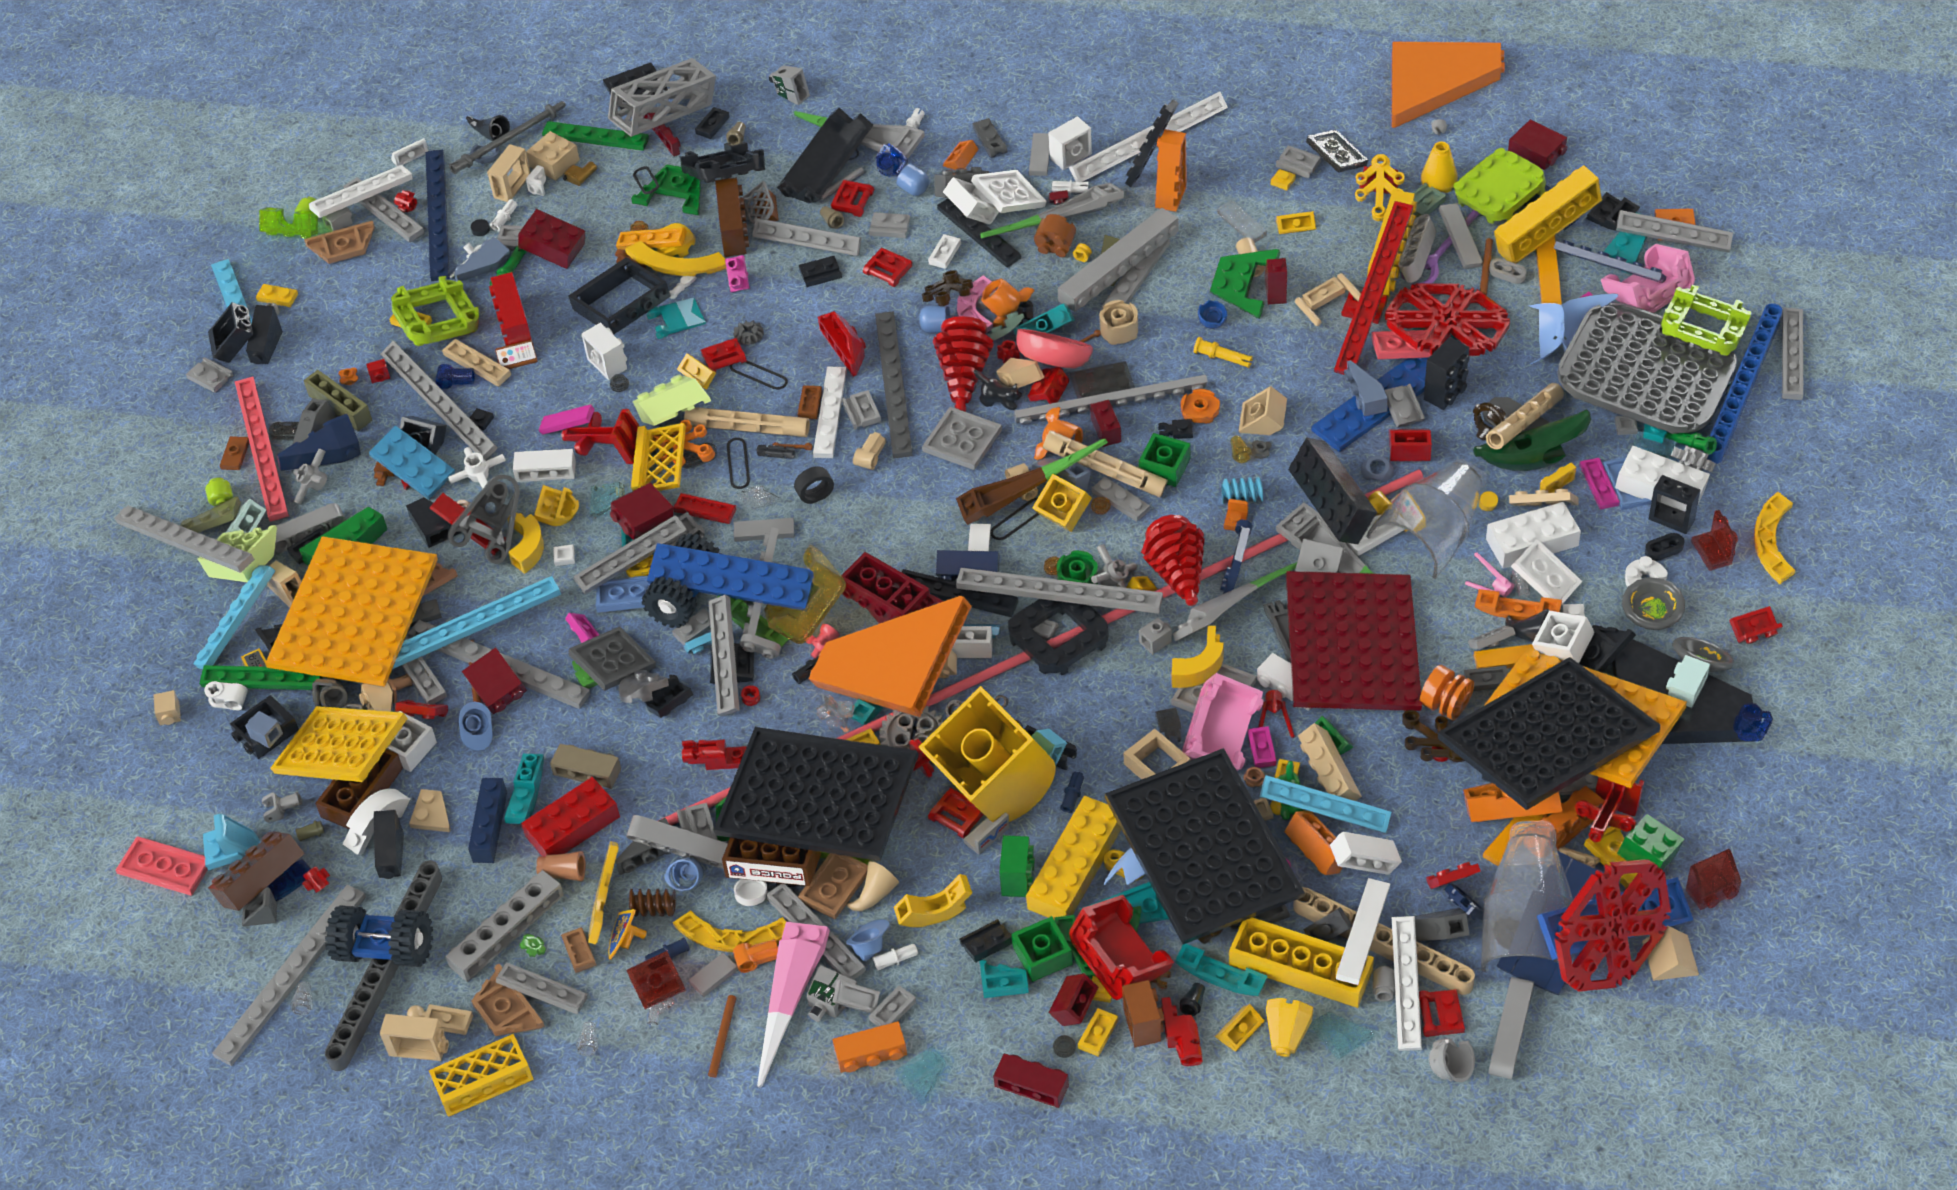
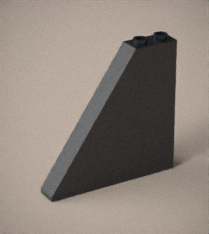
M1632 639L1614 659L1612 668L1616 678L1668 695L1669 690L1666 689L1670 677H1675V667L1681 661ZM1708 674L1693 707L1686 706V709L1662 744L1755 742L1757 733L1761 731L1760 721L1756 720L1757 704L1753 703L1752 694Z

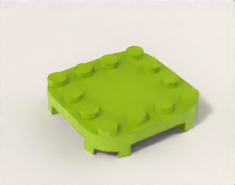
M1498 148L1454 184V190L1458 203L1462 207L1467 205L1484 215L1488 223L1494 224L1495 221L1510 220L1513 212L1535 194L1542 196L1545 192L1546 180L1544 172L1540 167L1513 152L1505 151L1504 148Z

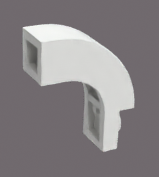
M383 789L372 794L361 803L347 823L350 830L343 845L357 855H362L374 833V811L396 810L398 818H401L410 798L396 789Z

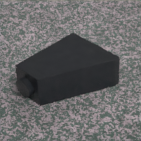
M256 305L251 324L253 335L248 340L246 352L250 363L269 364L283 331L274 306Z
M423 497L406 505L411 521L428 548L448 540V532L452 525L430 509L433 502ZM457 531L455 532L454 536L461 534L462 532Z
M396 810L374 811L375 868L379 878L391 879L401 876L404 832Z

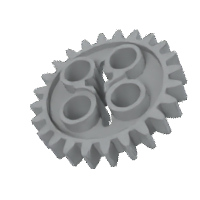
M929 706L924 708L920 717L893 710V716L887 714V721H882L879 741L883 746L910 749L908 742L913 737L914 722L918 721L914 741L919 739L923 743L943 723L942 716H936V710L929 712Z

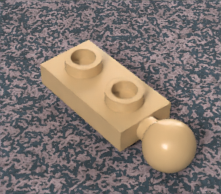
M429 1004L427 1011H424L418 1005L411 1006L407 1011V1016L438 1019L445 1032L462 1035L467 1034L473 1018L472 1011Z

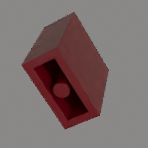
M1530 119L1509 139L1508 151L1546 170L1549 166L1555 164L1560 155L1563 156L1568 148L1566 145L1567 137Z
M651 482L611 502L610 516L612 520L617 522L622 527L623 532L633 540L672 518L674 515V507Z
M496 647L462 671L492 714L503 711L508 704L520 699L527 692L524 685Z

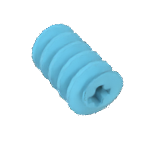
M1248 477L1247 483H1245L1243 478H1240L1238 484L1235 478H1232L1230 484L1225 478L1221 485L1222 504H1224L1226 498L1228 500L1233 498L1241 500L1242 497L1247 502L1252 497L1253 502H1256L1259 496L1263 502V486L1259 477H1256L1255 483H1253L1251 477Z

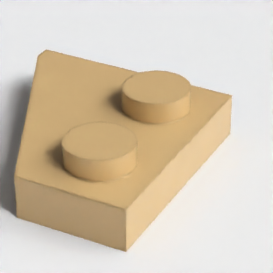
M420 790L409 823L410 828L442 832L451 831L441 791Z

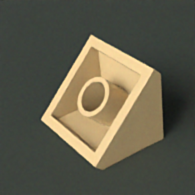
M1666 926L1667 929L1663 931L1665 934L1647 957L1653 981L1698 976L1699 973L1688 935L1670 926ZM1650 936L1642 941L1643 945L1648 942Z

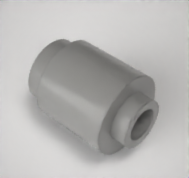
M1380 966L1373 971V994L1379 1001H1391L1395 995L1394 970L1388 966Z

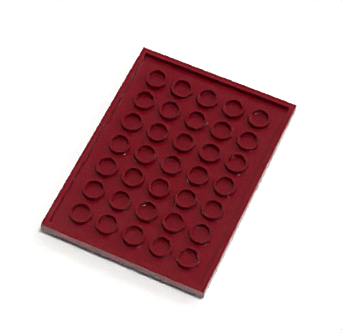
M1286 571L1293 707L1421 711V685L1411 575Z

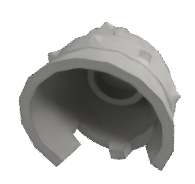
M1441 1039L1433 1042V1048L1429 1053V1065L1432 1071L1438 1077L1448 1079L1451 1082L1462 1083L1467 1081L1475 1067V1056L1469 1041L1459 1042L1460 1047H1457L1452 1039Z

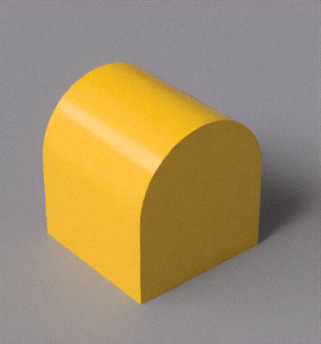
M981 686L919 746L921 751L968 800L992 822H995L1004 813L1008 814L1009 822L1026 814L1044 797L1055 776L1056 766L1054 760Z

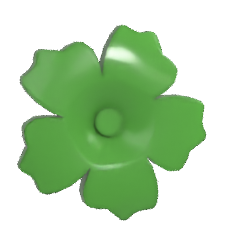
M530 934L524 935V939L519 944L521 949H527L526 953L530 957H535L536 954H545L546 948L543 946L544 942L540 937L535 938L534 935Z

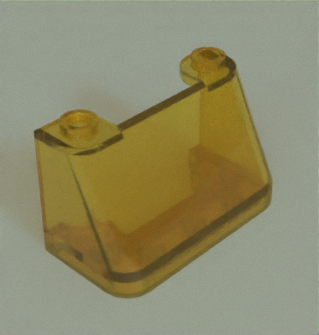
M811 544L803 555L805 565L813 571V588L806 608L798 610L769 604L764 608L769 628L797 644H803L809 640L846 588L844 577L827 557Z

